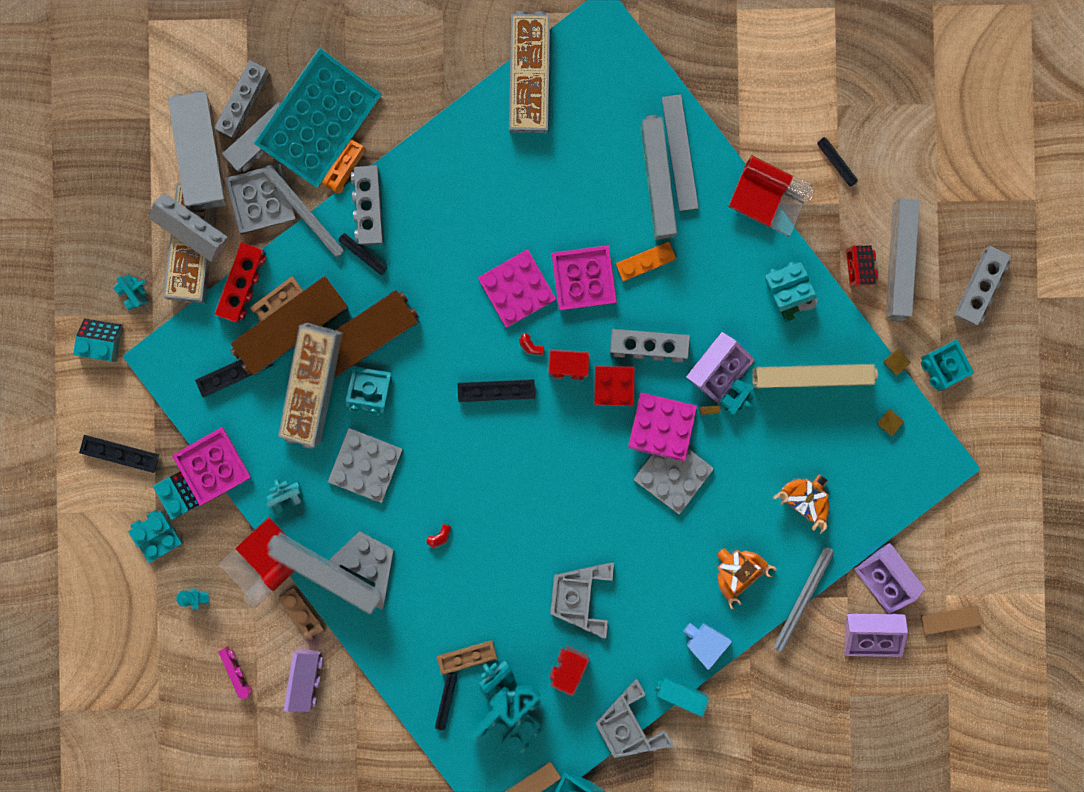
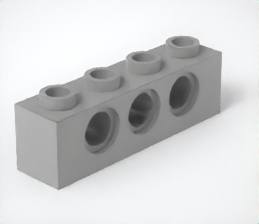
M251 60L248 61L214 128L219 133L236 140L270 74L266 68Z
M377 165L354 167V172H351V182L355 184V191H352L353 203H356L357 210L353 211L354 222L358 223V230H355V241H359L360 246L382 245L384 242L379 168ZM364 182L371 184L370 189L366 192L361 190V185ZM366 201L372 203V207L368 211L362 209V204ZM367 220L373 222V227L370 230L363 228V224Z
M992 246L984 249L953 317L972 326L981 324L984 321L986 307L990 306L994 300L995 288L998 289L1003 279L1001 276L1003 271L1006 272L1011 262L1009 259L1011 255ZM989 265L995 267L994 275L988 272ZM981 282L986 283V285H987V291H986V292L981 291V289H980V283H981ZM973 299L979 302L978 309L972 307Z
M612 329L610 353H614V357L625 358V355L628 354L633 355L634 359H645V356H652V360L664 361V357L672 358V362H683V359H688L690 335ZM632 339L635 342L636 346L633 350H628L625 347L626 340ZM646 341L654 343L655 348L653 351L645 350L644 344ZM666 342L673 344L674 350L672 353L664 351L663 346Z

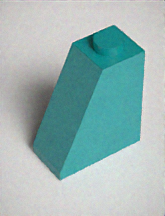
M663 676L662 680H658L655 686L657 697L703 717L710 699L705 692Z

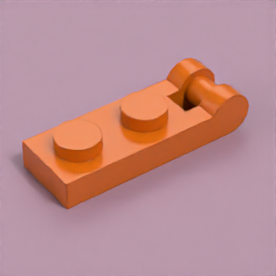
M350 140L323 179V186L332 188L338 194L341 193L346 180L367 149L361 144Z

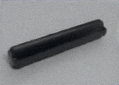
M826 137L820 139L817 145L848 186L851 187L856 184L858 179Z
M343 233L339 237L338 241L377 273L383 275L386 272L387 267L347 234Z
M448 673L435 724V729L445 730L457 680V675Z

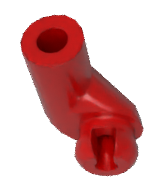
M522 334L519 344L527 354L543 356L544 346L534 345L530 340L531 336L529 334Z
M442 524L438 535H430L426 539L427 545L431 548H437L445 544L451 526Z

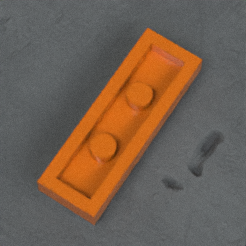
M667 242L616 263V267L622 281H626L676 260L670 243Z

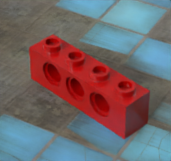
M241 242L214 315L236 323L244 320L247 313L245 309L247 302L250 303L253 297V285L257 284L260 278L258 273L260 266H264L267 259L264 250ZM247 261H252L253 268L246 271L244 264ZM244 278L247 284L243 289H239L238 281ZM237 296L240 299V303L238 306L233 307L231 300Z

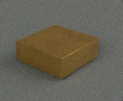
M896 349L883 361L895 376L911 363L899 349Z
M720 406L699 407V414L701 415L718 414L720 412Z
M888 409L876 424L890 436H893L904 423V420Z

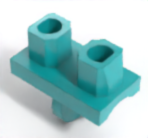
M130 274L116 279L118 283L113 289L119 296L124 293L127 294L129 298L124 301V305L128 310L149 303L144 295L146 290L143 287L147 284L145 279L138 281L136 276L132 278Z
M735 379L730 388L737 392L734 398L725 394L720 400V403L726 408L725 411L734 415L737 410L743 413L747 407L752 410L754 406L750 402L754 397L749 393L754 386Z
M276 479L274 480L275 486L270 488L271 494L266 496L268 507H272L276 513L286 509L283 501L288 498L293 505L302 502L298 481L289 485L288 481L280 483Z
M188 587V590L178 592L176 602L181 607L189 606L191 609H199V605L209 604V593L198 591L195 587Z
M504 659L499 665L494 663L490 667L488 664H484L483 667L486 671L481 675L483 679L479 684L486 694L489 692L495 696L501 690L498 683L503 679L509 684L515 679V676L512 673L511 667Z

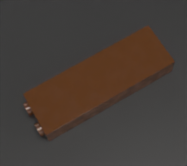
M324 276L230 343L233 347L230 351L236 359H242L245 363L242 367L248 375L252 373L256 376L296 347L300 325L309 323L324 327L348 310V306L326 276Z
M395 290L335 330L343 333L334 379L419 323L417 321V318H419L414 308L409 309L406 304L408 299L403 292L399 293Z

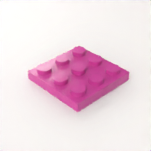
M609 245L551 253L559 311L616 303Z
M528 249L478 277L506 328L556 300Z
M640 393L628 448L684 462L697 406Z
M224 427L172 455L200 506L251 478Z

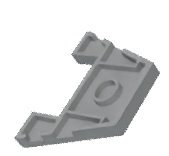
M360 531L329 561L339 567L343 565L376 583L375 588L380 590L381 594L376 607L383 609L394 549Z
M606 563L554 575L550 614L602 638H606L608 620L588 618L592 579L612 581L614 563Z
M638 679L634 680L595 722L614 758L674 746L665 730L647 739L631 711L629 704L646 695Z

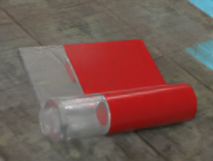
M751 155L743 169L728 207L790 237L803 204L807 200L810 201L815 191L813 190V185Z
M270 517L218 564L244 591V601L250 607L253 605L258 607L296 571L268 555L270 549L267 547L274 535L278 536L280 532L286 535Z

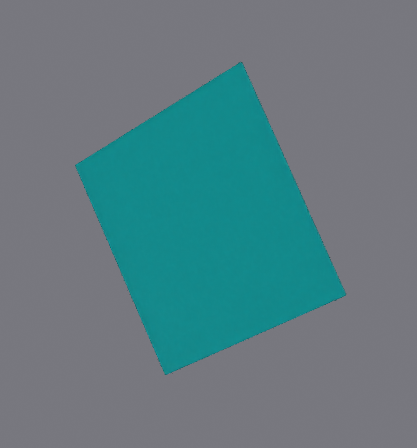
M587 0L550 28L548 133L509 132L510 60H508L371 165H377L379 168L384 244L362 247L387 267L383 275L377 273L338 241L343 233L355 241V230H358V223L354 222L353 211L357 210L356 203H353L352 191H355V184H352L350 181L344 186L341 193H334L311 211L343 249L344 252L339 257H335L303 219H300L262 248L266 252L267 259L264 266H260L258 272L260 278L258 283L253 285V297L251 302L246 304L245 309L247 313L243 321L241 320L240 323H236L214 315L227 282L228 274L207 290L205 303H190L123 356L124 360L189 445L224 427L251 475L250 479L226 491V493L254 530L270 517L289 538L328 561L360 531L394 549L384 607L380 609L375 606L371 614L297 571L290 577L454 792H505L549 761L552 762L561 778L564 772L578 777L584 776L612 754L595 722L634 680L638 679L646 695L629 704V707L643 730L675 705L657 697V691H655L657 681L662 680L663 676L697 689L789 617L824 547L832 549L834 554L810 601L980 470L978 464L908 373L903 370L895 376L884 364L883 361L892 354L780 207L778 206L770 227L728 207L746 163L620 0ZM681 94L698 209L679 212L662 97ZM651 115H657V118H662L677 232L674 238L658 240L654 238L641 134L642 120H646V117ZM364 182L361 185V190L364 192L368 191L371 184ZM370 201L362 204L364 211H368L372 207ZM367 220L363 224L365 230H370L373 227L371 220ZM664 243H670L676 260L622 281L616 263ZM609 245L616 303L559 311L551 253ZM528 249L556 300L506 328L478 277ZM247 261L244 264L246 271L253 268L252 261ZM790 262H801L808 274L809 282L816 293L817 304L809 311L801 310L794 313L795 319L785 323L766 285L765 275L772 269L780 270L785 268ZM293 276L301 288L305 290L326 276L348 306V310L324 326V328L334 331L395 290L399 293L403 292L408 299L406 304L409 309L414 308L419 316L417 321L419 323L355 365V367L391 373L384 414L380 413L378 416L370 415L366 410L352 412L346 407L352 367L333 380L321 444L313 448H305L301 443H288L284 441V438L278 437L295 348L274 362L273 367L262 371L258 375H253L209 396L202 397L195 380L241 359H236L230 350L233 347L230 343L260 323L259 317L250 308ZM244 278L238 281L239 289H243L247 284ZM233 297L231 305L233 307L238 306L240 303L239 297ZM266 305L262 307L265 313L269 311ZM612 329L690 335L688 359H683V362H672V358L664 357V361L652 360V356H645V359H634L633 355L628 354L625 355V358L614 357V353H610ZM722 332L737 341L755 359L739 379L753 385L752 369L762 367L872 364L878 372L875 384L752 388L749 394L754 397L750 402L754 406L751 410L747 407L743 413L737 410L734 415L725 411L726 408L721 403L718 404L687 379L686 376ZM527 333L531 336L530 340L534 345L544 346L543 356L527 354L519 344L521 335ZM632 339L625 341V347L628 350L635 348L636 344ZM646 341L644 348L651 352L654 350L655 345L652 341ZM666 342L663 349L667 353H672L674 346L672 343ZM550 350L589 353L588 376L583 377V380H571V376H564V379L552 378V375L548 374ZM595 366L634 367L633 406L594 405ZM535 380V399L458 402L457 383ZM731 389L728 395L734 398L737 392ZM640 393L697 406L688 449L714 469L680 514L633 480L652 455L628 448ZM720 406V412L718 414L701 415L699 414V407ZM888 409L904 420V423L893 436H890L876 424ZM349 428L403 449L382 503L328 482ZM819 474L828 480L822 489L829 495L828 500L830 501L829 515L826 521L827 528L822 534H820V527L817 526L813 530L812 527L815 523L808 520L786 502L779 505L781 503L780 497L773 498L788 482L796 479H808L813 483ZM276 479L280 483L288 481L289 485L298 481L302 502L293 505L288 498L283 501L286 509L276 513L272 507H268L266 496L271 494L270 488L275 486L274 480ZM442 524L451 526L445 544L437 548H431L427 545L426 539L430 535H438ZM724 548L731 555L736 550L757 553L768 565L776 568V571L772 568L768 570V574L772 577H768L763 573L738 596L741 605H739L738 601L732 602L731 605L734 609L730 608L728 600L724 597L718 585L717 575L720 572L718 566L723 562L717 557V554ZM606 563H614L612 581L592 579L588 618L608 620L606 638H602L550 614L554 575ZM343 565L340 566V568L375 587L376 583ZM689 623L697 629L704 623L732 641L709 670L687 646V642L691 638L683 630ZM492 640L497 660L451 672L457 675L446 727L445 730L435 729L447 674L441 675L436 656ZM567 645L587 654L589 657V661L573 695L551 686V680L549 679L552 668L554 666L557 667L559 664L557 658L561 649H565ZM505 659L511 667L515 679L509 684L502 679L498 683L501 689L506 687L509 691H515L517 686H533L541 694L539 705L533 711L528 709L527 712L541 722L539 728L542 730L535 739L533 737L527 742L529 746L523 754L521 752L517 755L514 754L489 731L479 741L475 739L471 743L467 738L468 733L493 709L489 703L494 696L489 692L486 694L479 684L483 679L481 675L486 671L483 667L484 664H488L491 667L494 663L499 665ZM561 779L541 792H555Z

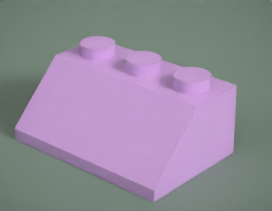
M722 332L686 378L712 400L720 404L721 398L732 389L730 386L735 379L739 380L755 359L737 341Z
M890 543L876 550L854 568L888 614L914 602L925 590L924 586Z
M847 614L845 622V656L902 657L908 635L905 615Z
M298 648L293 653L284 711L309 712L312 707L316 706L317 695H314V692L320 683V676H317L318 669H321L323 664V657H320L321 652Z

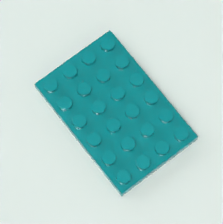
M318 48L253 144L315 188H318L382 93L327 52Z

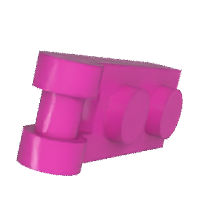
M227 646L219 650L218 653L238 697L245 699L251 694L252 689L243 680L244 673L242 668L237 667L235 652Z

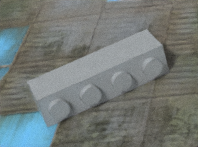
M279 102L222 153L239 173L247 172L251 169L252 163L257 158L261 159L266 155V152L253 144V142L280 105Z
M166 193L153 202L148 217L150 220L210 262L222 253L228 238Z

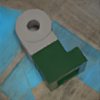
M817 299L781 311L785 323L795 319L794 313L813 309L817 304Z

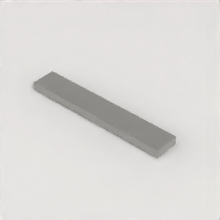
M681 94L662 97L679 212L698 209Z

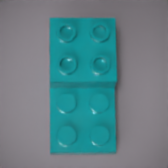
M517 686L515 691H509L508 688L503 687L489 703L493 709L468 733L467 738L471 743L475 739L479 741L488 731L486 728L489 725L493 728L500 721L501 717L510 726L514 723L518 725L525 718V712L528 709L533 711L539 705L541 694L533 686ZM511 696L515 698V705H514V711H515V713H514V714H513V699H511L510 702H509V697H511Z

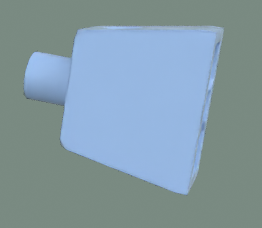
M689 623L683 630L691 638L687 642V646L708 670L732 642L728 637L704 623L699 629Z

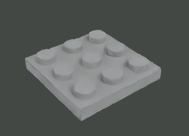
M282 164L273 165L272 167L286 182ZM264 168L225 178L240 234L296 220L293 207L263 173Z
M349 428L328 482L382 503L403 449Z
M687 449L684 462L652 454L633 480L680 514L714 468L689 449Z

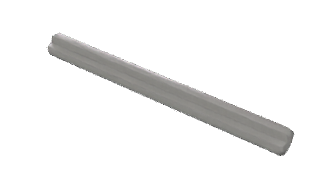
M271 165L266 166L263 169L266 177L335 257H339L344 252L341 246Z
M824 547L774 644V649L783 652L834 554L832 549Z

